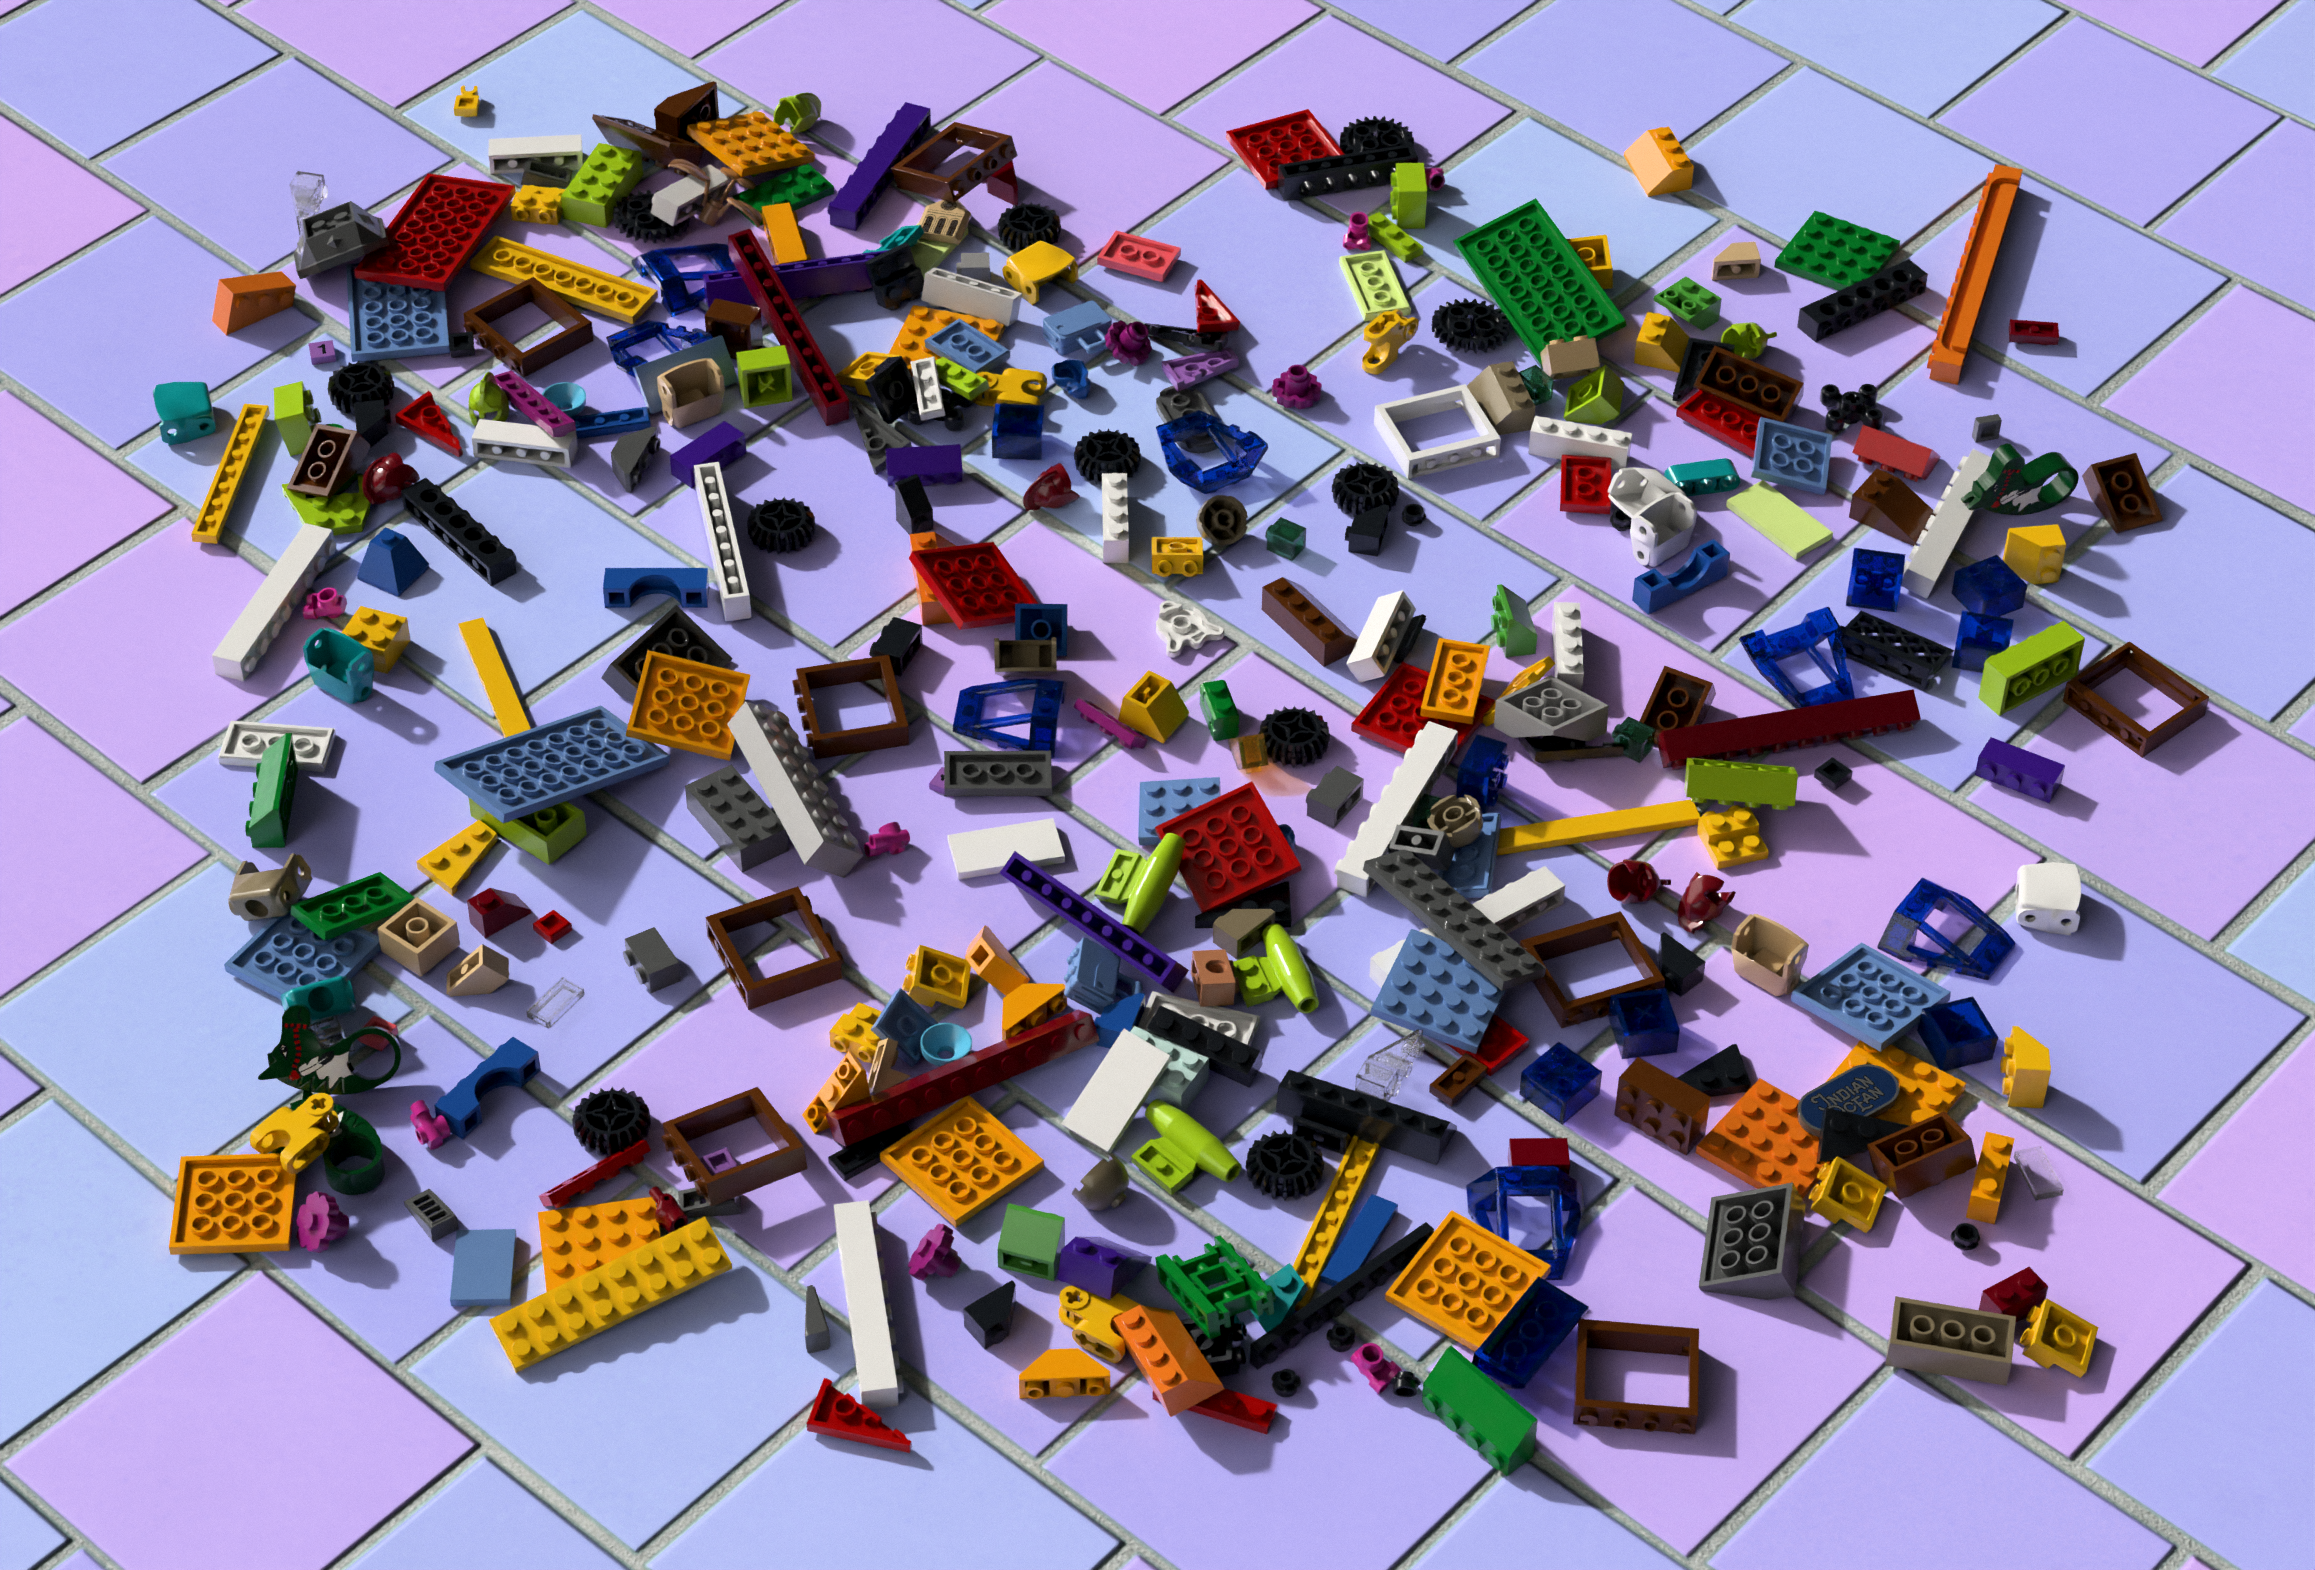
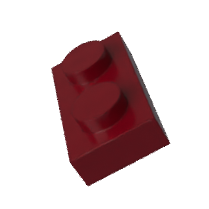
M2010 319L2009 342L2058 345V323Z

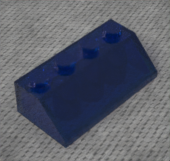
M1538 1276L1473 1355L1472 1364L1503 1390L1524 1389L1586 1314L1589 1306Z

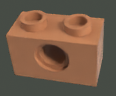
M1226 950L1192 951L1190 974L1200 1007L1234 1005V996L1239 993L1238 977H1234V964L1232 960L1228 959Z

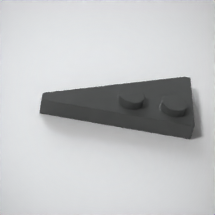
M857 400L852 401V410L873 471L877 475L886 468V448L912 447L911 441Z

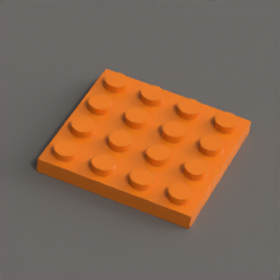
M1761 1078L1757 1080L1696 1146V1154L1756 1189L1793 1183L1802 1199L1820 1180L1817 1178V1175L1824 1165L1816 1164L1820 1137L1809 1134L1798 1122L1797 1109L1800 1100Z

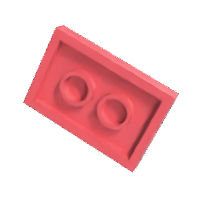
M1116 230L1098 255L1097 265L1163 282L1181 256V248Z

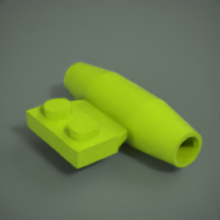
M1167 833L1147 861L1139 853L1116 849L1094 895L1098 900L1119 905L1128 902L1122 925L1141 936L1160 910L1179 870L1186 841L1174 833Z
M1280 924L1268 925L1262 932L1267 957H1255V955L1233 962L1234 977H1238L1239 992L1247 1008L1272 1000L1275 995L1283 990L1299 1012L1304 1014L1313 1012L1319 1005L1313 975L1298 945Z
M1155 1099L1148 1105L1145 1117L1162 1137L1154 1140L1150 1139L1131 1155V1161L1136 1167L1171 1195L1193 1178L1196 1167L1226 1183H1230L1237 1178L1241 1172L1242 1165L1215 1135L1190 1115L1161 1099Z

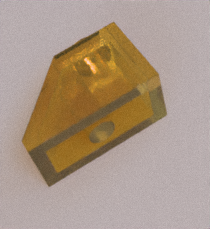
M1264 733L1227 739L1238 770L1245 769L1246 774L1261 772V766L1269 765Z

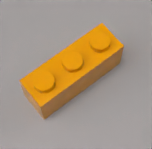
M1986 1131L1966 1218L1995 1225L2015 1138Z

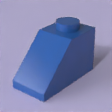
M1144 993L1135 994L1104 1007L1101 1017H1096L1094 1021L1100 1040L1096 1042V1046L1111 1049L1123 1029L1130 1032L1134 1026L1138 1027L1145 1010Z

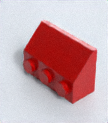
M1865 425L1862 426L1852 451L1853 454L1858 456L1857 461L1870 466L1872 462L1881 464L1880 469L1892 474L1895 473V470L1904 473V478L1915 482L1918 481V478L1926 480L1941 457L1930 448Z

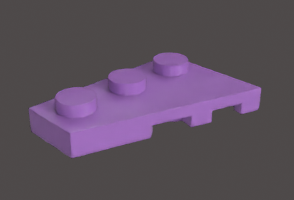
M1230 347L1224 348L1222 352L1209 351L1162 361V371L1178 392L1239 366L1238 357Z

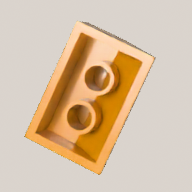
M1669 126L1647 130L1624 152V158L1648 197L1691 189L1694 166Z

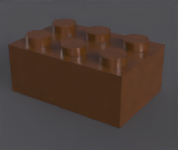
M1637 1057L1619 1077L1614 1115L1623 1122L1633 1125L1648 1136L1658 1139L1670 1148L1687 1156L1705 1136L1711 1097Z
M1945 1111L1867 1144L1873 1172L1899 1200L1911 1197L1919 1191L1936 1186L1942 1181L1963 1174L1978 1166L1972 1138Z

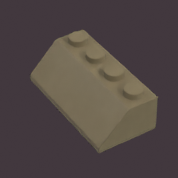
M1895 1296L1885 1365L2007 1386L2012 1365L2016 1316Z

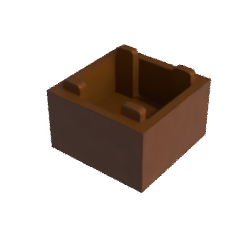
M715 298L705 314L706 341L722 335L730 358L736 360V352L761 349L763 347L761 308Z

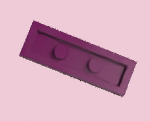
M1078 698L1073 707L1081 712L1080 717L1092 724L1094 722L1098 723L1100 731L1111 737L1114 734L1119 738L1118 743L1128 749H1132L1133 746L1144 749L1148 742L1145 737L1118 721V719L1091 701Z

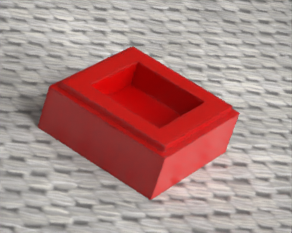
M553 909L533 923V930L550 944H553L572 931V923Z

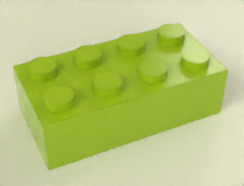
M598 143L561 195L563 219L607 228L613 219L614 206H617V201H622L623 196L628 197L629 193L632 192L643 176L642 153L629 148Z
M2063 620L2054 626H2049L2046 630L2036 635L2029 636L2026 640L2008 647L1997 655L1990 656L1984 663L1978 698L2000 716L2074 678L2078 674L2085 637Z
M1687 758L1684 791L1686 797H1690L1691 801L1696 803H1707V799L1718 800V804L1734 805V801L1745 802L1747 807L1760 808L1761 804H1771L1773 809L1788 810V806H1795L1798 773L1795 767Z
M468 797L471 817L476 820L480 819L495 832L548 865L587 835L584 812L567 801L502 823Z

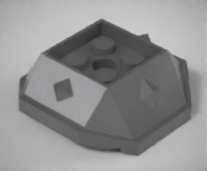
M352 201L303 219L297 243L298 247L294 251L296 271L299 278H306L390 245L383 219L371 215Z

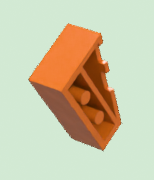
M282 271L219 279L212 322L225 335L238 331L292 307L296 285Z

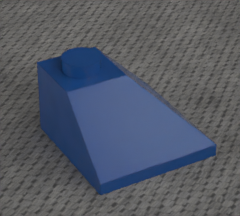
M385 527L369 542L357 574V579L399 597L430 566L405 535Z
M1015 604V640H1052V637H1056V655L1067 656L1068 604Z

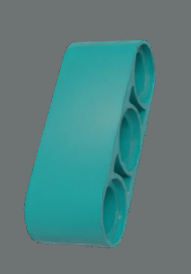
M1727 458L1676 464L1667 468L1664 473L1668 480L1685 492L1686 497L1732 491L1741 482L1734 463Z

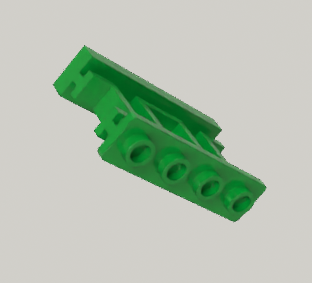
M1220 1235L1214 1237L1215 1246H1212L1210 1243L1205 1244V1254L1183 1261L1178 1255L1172 1256L1171 1260L1167 1254L1155 1257L1159 1283L1209 1339L1221 1335L1220 1325H1223L1225 1328L1231 1326V1316L1250 1309L1257 1316L1263 1315V1311L1268 1316L1275 1314L1273 1303L1276 1302V1296L1273 1288L1270 1285H1266L1259 1273L1253 1271L1248 1266L1246 1259L1240 1257L1235 1252L1233 1245L1227 1243ZM1222 1281L1227 1282L1226 1284H1223L1210 1290L1207 1288L1211 1285L1220 1283Z

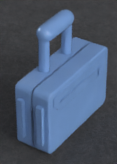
M1091 300L1044 318L1043 338L1060 355H1066L1082 348L1088 354H1094L1107 349L1104 337L1112 325V319L1095 301Z
M1085 937L1080 940L1067 958L1068 971L1064 976V981L1066 982L1064 995L1100 1015L1104 1007L1110 1005L1115 1000V996L1125 999L1142 993L1143 985L1141 982L1135 981L1119 972L1120 956ZM1118 980L1132 986L1131 995L1117 988Z

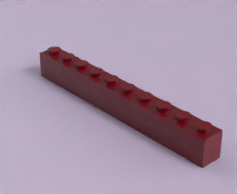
M751 229L729 235L728 247L730 258L758 307L761 308V312L779 344L785 345L790 363L826 426H830L849 419L848 397Z
M1914 689L1664 730L1657 736L1656 740L1663 768L1672 767V770H1680L1686 768L1687 758L1733 761L1738 759L1740 755L1748 754V757L1752 758L1763 755L1764 751L1773 750V753H1782L1789 750V747L1798 746V749H1806L1818 742L1830 745L1837 743L1842 738L1854 741L1863 738L1866 734L1872 733L1874 737L1888 734L1890 730L1898 729V732H1907L1914 729V726L1921 720Z
M1081 1010L1073 1011L826 1114V1118L833 1139L844 1146H849L1098 1042L1100 1040L1092 1014Z

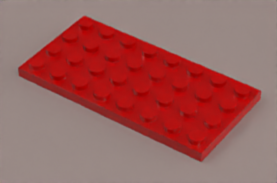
M428 173L387 226L386 230L390 245L366 254L354 270L355 278L370 282H384L390 285L398 284L412 288L445 291L516 193L515 185Z

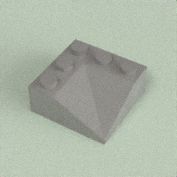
M1551 675L1497 699L1494 728L1512 738L1554 735L1591 741L1607 732L1609 705Z

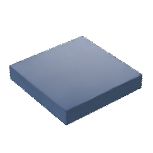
M899 988L888 1001L871 1031L881 1040L889 1038L898 1041L896 1048L899 1051L898 1056L912 1067L918 1063L922 1056L920 1047L922 1034L930 1026L939 1023L904 990Z

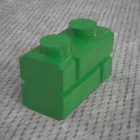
M1222 679L1202 683L1200 685L1201 696L1199 705L1213 740L1221 741L1238 737L1239 713L1226 681Z

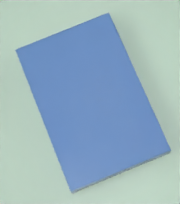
M960 318L925 340L926 348L975 374L989 372L1010 358V350Z
M516 1229L456 1231L450 1293L451 1306L511 1305L517 1239Z

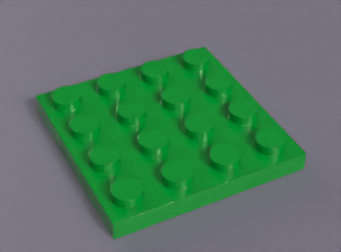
M1815 210L1775 259L1774 267L1840 291L1881 272L1899 249L1900 240Z

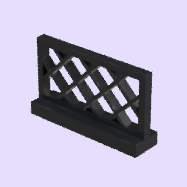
M1860 611L1845 627L1841 625L1836 630L1831 650L1923 691L1929 687L1931 678L1953 656L1954 652L1951 648L1864 611ZM1864 621V622H1866V623H1868V624H1871V625H1865V626H1863V625L1861 624V622ZM1867 633H1877L1878 636H1868ZM1913 642L1917 645H1908V643ZM1890 643H1900L1901 646H1892ZM1931 652H1936L1941 655H1932ZM1914 653H1923L1924 656H1915Z

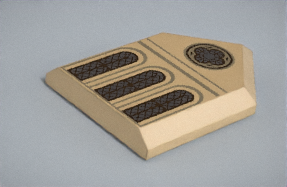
M941 200L926 206L918 224L924 230V234L919 239L960 244L970 221L971 213L959 200L955 203Z

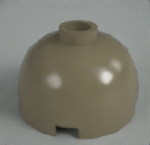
M1216 495L1205 501L1198 510L1196 517L1197 530L1201 537L1210 544L1217 546L1233 544L1241 539L1247 530V511L1243 504L1235 497Z
M1450 795L1439 800L1430 809L1431 816L1427 819L1430 829L1446 832L1451 845L1455 848L1471 844L1479 837L1483 828L1481 808L1477 800L1470 795H1464L1465 798H1457L1456 795Z
M1111 1153L1109 1154V1162L1102 1159L1082 1178L1080 1182L1084 1186L1080 1191L1076 1188L1072 1191V1195L1086 1208L1103 1211L1112 1206L1116 1209L1127 1198L1124 1192L1129 1186V1174L1123 1163Z

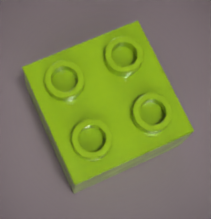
M1396 163L1395 172L1391 173V187H1393V191H1390V205H1394L1391 208L1392 220H1396V225L1400 229H1425L1427 184L1424 163Z
M785 345L736 352L739 391L745 409L793 401L791 364Z
M303 381L274 388V419L290 456L303 453L316 423L321 422L319 409L314 408L312 405L314 400L311 390H306Z

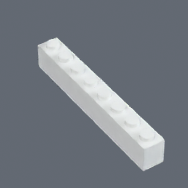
M1972 449L1968 457H1962L1957 467L1961 471L1955 470L1949 482L1953 486L1947 485L1941 497L1944 501L1939 500L1933 511L1936 517L1931 515L1925 526L1928 532L1925 530L1921 532L1916 542L1920 546L1914 545L1908 557L1912 561L1906 560L1900 574L1904 577L1900 586L1926 599L1928 598L1975 511L1969 510L1967 506L1970 503H1963L1961 498L1972 491L1973 481H1976L1986 471L1991 460L1990 456Z
M719 462L694 465L696 491L725 620L733 621L751 618L750 594Z
M304 523L212 654L216 675L244 681L248 674L254 670L261 655L266 653L273 638L277 637L279 629L285 621L289 620L295 606L300 604L304 593L308 588H311L318 573L323 571L329 557L334 555L336 541H334L332 529Z
M1428 721L1423 730L1420 729L1418 731L1415 744L1412 748L1406 750L1402 765L1395 768L1392 781L1389 785L1386 784L1382 790L1381 799L1378 803L1372 805L1369 818L1366 822L1363 821L1361 823L1355 841L1351 840L1349 842L1343 860H1338L1334 870V874L1337 875V887L1367 898L1376 881L1363 871L1364 862L1390 854L1391 851L1388 847L1396 826H1410L1457 750L1458 731Z
M1544 866L1536 871L1529 872L1525 877L1507 884L1504 888L1486 895L1483 899L1472 905L1499 926L1506 934H1509L1563 905L1566 885ZM1429 927L1420 930L1422 933L1442 939ZM1400 940L1394 946L1380 951L1370 958L1369 977L1380 988H1382L1405 940Z
M869 1200L834 1204L835 1227L861 1404H864L869 1409L899 1406L898 1393H903L902 1375H896L895 1369H900L898 1351H892L891 1345H896L894 1327H888V1322L892 1321L891 1304H885L884 1298H889L887 1280L881 1281L880 1276L885 1275L884 1259L877 1256V1252H882L880 1234L874 1235L873 1230L878 1229L876 1211H870Z

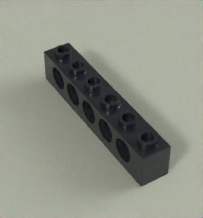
M1412 144L1279 164L1277 187L1283 200L1286 201L1391 184V173L1395 172L1396 163H1418V156Z
M1908 259L1800 308L1797 328L1814 342H1818L1925 293L1928 274Z
M424 478L401 490L404 510L491 587L516 574L515 562L517 558L513 550L506 548L497 536L490 534L482 523L475 521L467 510L459 507L455 500L443 493L437 484L434 485L429 479Z

